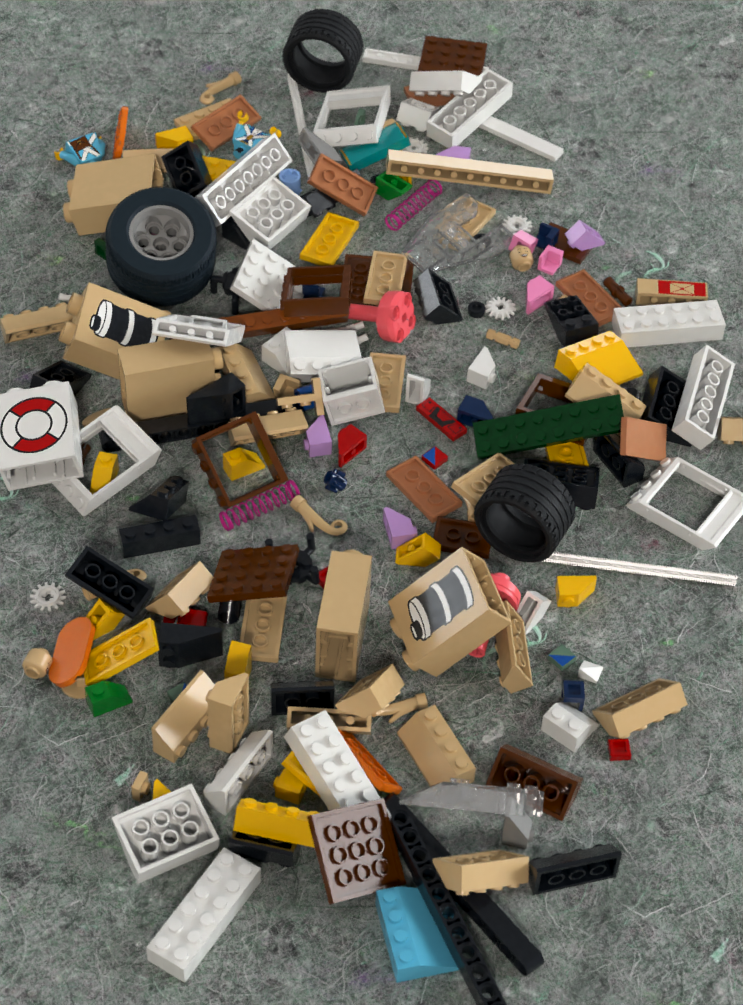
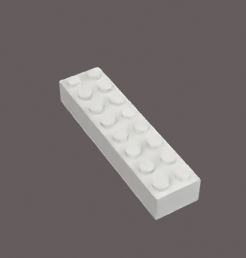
M273 133L259 141L195 198L206 207L213 218L215 227H217L231 216L229 211L272 175L274 177L277 176L293 160L276 134Z

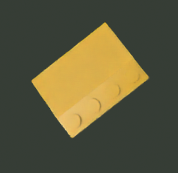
M611 331L559 349L554 366L571 381L574 380L586 363L612 379L617 385L643 376V371L623 340Z
M241 798L236 808L233 831L315 848L307 816L318 814L319 812L301 811L297 807L286 808L278 806V804L273 802L262 803L257 802L253 798Z

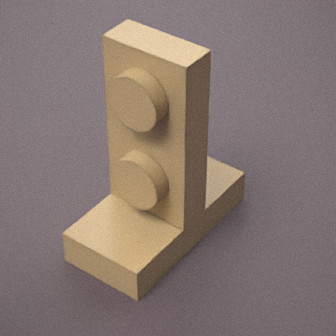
M311 378L312 393L276 398L277 406L285 409L292 408V404L300 403V406L311 405V401H314L315 415H325L320 378Z

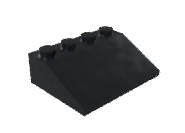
M661 365L648 378L642 400L646 408L640 420L666 424V441L691 447V443L672 431L686 381Z
M525 457L524 464L536 466L555 476L569 491L575 507H580L582 510L595 509L600 468Z

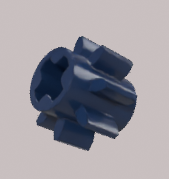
M337 469L328 471L324 476V483L327 484L325 489L334 493L344 490L347 485V479L344 478L346 473Z

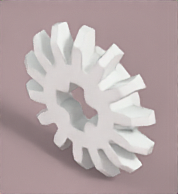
M410 138L411 145L402 149V151L427 154L429 147H426L428 146L427 143L423 144L424 140L420 141L419 138Z
M513 215V217L508 216V220H503V230L507 231V234L513 232V236L520 230L527 233L531 232V221L527 222L528 218L526 217L522 218L521 215L519 217Z
M497 296V300L491 298V301L486 302L487 305L485 307L488 309L485 312H490V317L495 316V319L501 318V320H504V317L510 318L509 314L513 316L515 314L513 312L516 311L515 303H511V299L505 301L506 297H503L500 300V297ZM500 305L503 306L501 310L498 309Z
M44 582V586L37 585L38 590L33 588L32 592L35 595L30 594V598L34 600L30 602L31 604H36L34 606L35 609L41 607L40 610L44 611L48 607L50 612L51 606L58 609L59 607L56 604H64L60 600L66 599V596H61L65 593V590L59 591L62 586L55 587L53 582L51 585ZM47 594H50L53 598H50L49 601H45V598L42 597H46Z

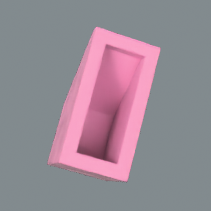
M540 275L527 283L526 313L528 315L543 306L545 302L553 299L555 286Z

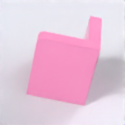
M520 230L513 235L508 249L511 251L515 246L522 245L529 247L531 253H533L538 239Z
M548 245L539 256L537 270L554 275L562 264L564 251Z

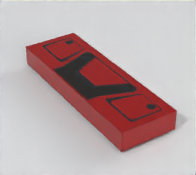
M431 398L416 406L417 412L453 442L467 433V428Z

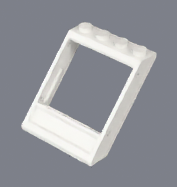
M390 85L327 91L313 133L333 148L378 143L391 103ZM380 105L374 124L325 128L331 110Z
M172 314L156 318L152 335L228 347L242 341L245 325L228 323L227 320L191 315L190 317Z
M118 405L113 406L80 430L81 445L104 430L135 464L94 494L77 478L52 483L82 516L92 512L152 468L162 451Z
M679 457L663 459L660 462V466L650 473L649 479L640 485L641 488L630 497L631 500L626 504L630 510L701 550L716 548L743 515L742 492ZM675 471L723 497L697 531L649 505L650 500Z

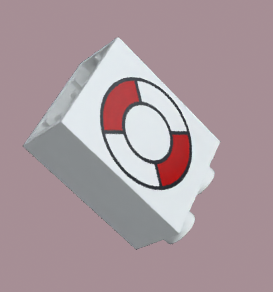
M49 381L40 387L30 389L12 388L6 393L0 394V474L8 491L84 477L78 405L69 381Z

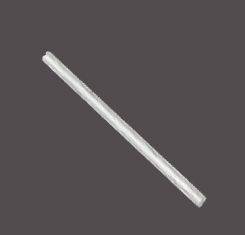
M288 73L287 80L300 135L302 129L306 128L298 84ZM302 148L307 177L309 178L314 164Z
M553 552L549 558L544 560V562L549 560V563L554 561L556 564L559 561V564L561 562L564 565L565 562L566 565L571 563L573 566L576 563V566L578 564L581 567L583 564V567L588 565V568L589 566L590 568L595 566V569H599V567L604 569L605 567V570L610 568V571L611 568L612 571L617 569L619 572H621V569L622 572L627 570V573L629 570V573L634 571V574L639 572L641 575L644 572V575L649 573V576L650 573L651 576L656 574L658 577L660 574L661 577L666 575V578L668 575V578L673 576V579L674 577L679 579L680 577V580L683 577V580L688 578V581L689 578L690 581L695 579L697 582L700 579V582L705 580L706 583L707 580V583L712 581V584L717 582L719 585L722 582V585L727 583L728 586L729 583V586L734 584V587L737 583V575L732 574L727 575L723 573L722 575V573L717 572L710 573V571L705 572L702 570L700 572V570H688L685 568L683 570V568L678 569V567H666L663 565L662 567L661 565L656 567L654 564L649 565L646 563L645 565L644 563L639 565V562L632 563V561L627 562L624 560L623 562L622 560L617 562L615 559L610 560L607 558L606 560L605 558L600 560V557L593 558V556H589L588 558L585 555L583 558V555L576 556V554H572L571 556L569 553L566 556V553L561 552L560 554L559 552H555V554Z

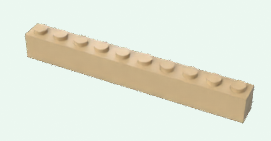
M388 149L385 163L386 174L544 194H551L554 182L552 169Z

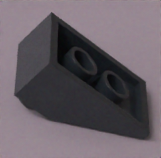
M60 360L33 374L30 388L43 386L49 381H69L73 394L76 396L91 378L92 374Z
M161 622L158 636L159 666L181 668L222 656L223 629Z

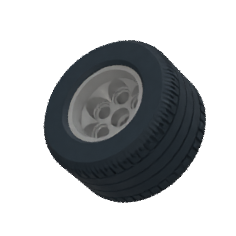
M152 187L132 193L114 208L108 219L105 233L106 265L111 279L121 292L129 298L150 306L169 307L187 302L206 287L215 267L217 232L211 214L198 199L176 189Z

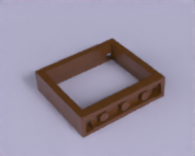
M351 264L289 267L287 275H284L283 291H281L282 300H280V310H284V317L349 314L353 282ZM342 283L341 297L292 299L295 285Z
M538 373L517 406L515 414L534 411L527 407L536 392L573 403L565 397L571 383ZM587 439L573 441L572 443L584 446Z
M256 411L198 436L191 441L192 450L201 461L200 467L209 478L208 484L215 491L217 503L220 507H223L224 511L289 480ZM247 423L274 481L230 501L203 442Z

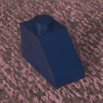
M466 395L458 408L457 420L461 424L473 427L475 422L494 419L484 401Z

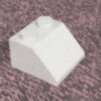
M408 98L401 102L396 121L401 122L400 124L403 126H413L417 131L424 132L427 131V121L440 108Z
M285 327L262 345V361L279 373L287 376L284 330L291 329Z
M558 702L544 714L541 731L575 753L599 724L567 702Z

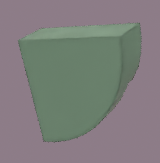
M359 109L354 126L365 124V109Z

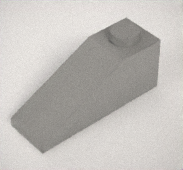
M307 128L302 129L297 141L314 165L321 153L339 164L342 163L343 160L333 147Z
M509 797L501 844L527 849L528 842H533L535 829H531L532 820L513 797Z

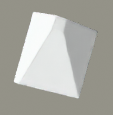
M584 660L579 668L578 678L597 684L603 666Z

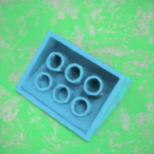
M397 886L376 891L375 905L396 983L459 970L418 888ZM437 895L433 896L435 899L441 900V897ZM446 914L442 915L444 918L448 919V916Z

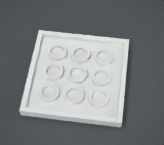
M253 239L248 246L230 290L262 311L280 309L284 275H287L289 267L296 266ZM302 285L294 286L292 299L303 298Z

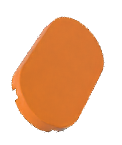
M122 106L120 109L113 159H119L122 155L129 108L127 106Z
M78 617L71 620L62 628L58 635L52 657L53 662L48 674L50 681L58 687L72 685L76 682L75 679L78 675L81 677L85 672L95 635V626L88 618Z

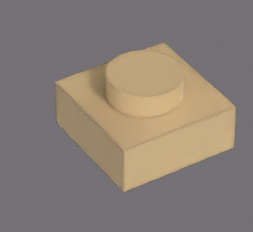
M139 772L131 787L132 799L140 802L143 795L148 794L151 786L148 773Z

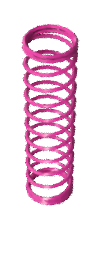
M428 180L411 197H408L399 207H396L394 211L385 217V223L388 228L398 231L402 224L405 225L423 207L431 203V200H434L435 197L442 193L441 184L437 180ZM430 181L437 183L440 193L438 189V193L432 191L429 184H433L429 183ZM424 187L427 188L428 192L432 196H434L433 199H431L429 194L426 191H424ZM420 191H423L425 197L430 200L429 202L425 198L424 200L421 198ZM416 194L419 195L420 199L424 203H426L424 206L422 205L421 201L418 198H416ZM412 198H415V200L417 199L420 202L421 209H418V206L412 201ZM408 201H410L412 206L418 210L416 213H414L413 208L408 205ZM404 205H407V208L410 212L413 213V216H410L409 212L404 208ZM399 208L403 209L404 213L409 217L408 220H406V217L403 215V213L399 211ZM395 212H399L405 223H402L401 219L395 215ZM388 217H390L392 224L395 227H397V229L390 226V224L387 221ZM391 217L397 221L398 226L393 223Z
M289 480L285 485L280 484L279 488L273 487L272 491L267 490L265 494L260 493L259 497L254 496L252 500L247 499L246 504L241 502L239 507L234 505L232 510L227 509L226 512H220L219 518L222 526L227 531L234 528L230 517L227 515L228 510L232 512L235 523L240 526V520L234 512L235 507L239 509L242 520L247 523V518L240 508L241 504L246 506L247 514L253 520V513L247 506L248 501L252 502L255 514L260 517V511L254 503V498L259 500L260 507L266 514L267 509L260 499L261 495L265 496L269 509L273 511V504L267 496L268 492L272 493L275 505L280 508V502L273 493L274 489L278 490L282 503L286 505L287 501L280 487H285L286 495L292 501L296 496L291 489L290 483L293 485L296 495H300L296 483ZM223 515L227 520L228 526L226 525L223 519Z

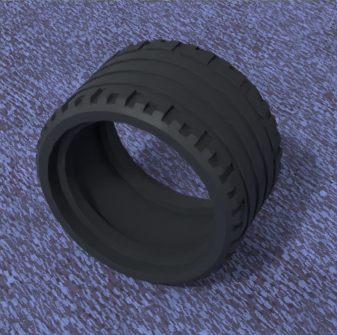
M329 9L309 10V12H305L296 20L282 54L284 67L290 77L306 89L321 93L341 90L351 81L362 55L364 46L362 35L357 26L341 13ZM313 39L326 42L341 53L344 61L327 62L318 59L304 47L302 41Z
M511 464L502 468L474 508L476 526L489 545L501 554L521 562H541L549 558L568 531L576 515L574 501L566 487L549 472L527 464Z

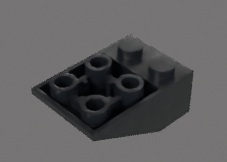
M577 295L544 303L557 338L564 347L598 335L599 323Z
M231 372L186 397L187 423L192 425L228 420L246 411L245 384Z

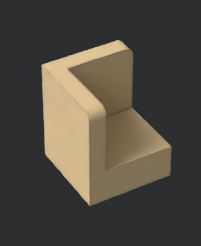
M280 373L273 387L275 397L293 396L294 390L302 387L301 381Z

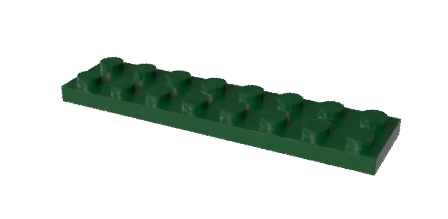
M617 394L473 423L477 457L480 460L490 458L497 453L506 455L620 433L621 417H624L621 396Z

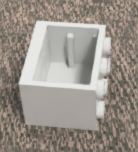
M371 356L318 370L323 403L331 426L385 413L379 379Z

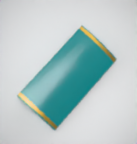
M397 121L382 129L378 143L346 146L340 149L339 152L349 170L352 171L357 168L361 170L386 158L388 149L400 151L410 146L411 143L403 127Z

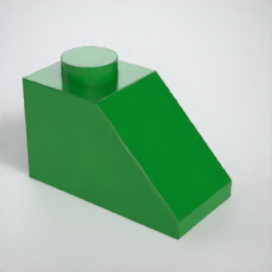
M386 171L376 177V186L378 187L376 194L387 201L402 196L412 188L410 183L397 175L386 174Z
M103 680L85 687L86 703L93 717L133 703L125 685Z

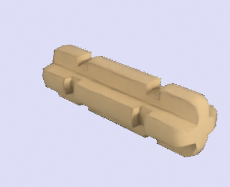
M489 329L486 333L487 339L492 341L494 339L495 342L506 346L510 345L511 348L518 349L520 345V339L511 338L512 336L501 332L496 333V330Z

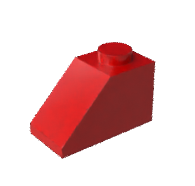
M352 424L342 428L337 435L338 466L342 468L367 447V435Z

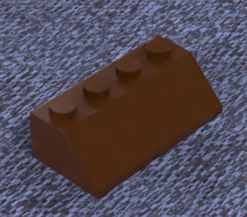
M506 744L500 747L485 786L563 821L578 794L583 778Z

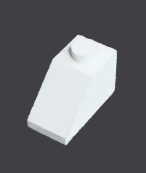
M484 347L468 368L467 382L487 389L490 383H494L496 374L495 363L488 348Z
M408 374L405 402L418 405L425 401L430 393L431 379Z
M527 591L516 611L524 620L526 634L543 618L552 602L537 591Z

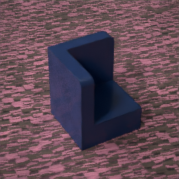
M542 222L539 227V234L536 237L538 239L536 246L544 250L548 245L555 247L558 243L560 229Z
M302 285L303 298H321L325 294L324 287Z
M563 680L561 691L563 702L578 703L579 711H583L585 701L584 681Z

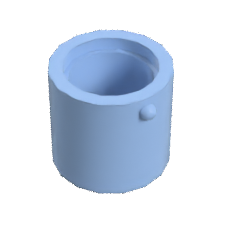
M287 168L279 173V181L299 195L302 191L300 189V172L296 169Z

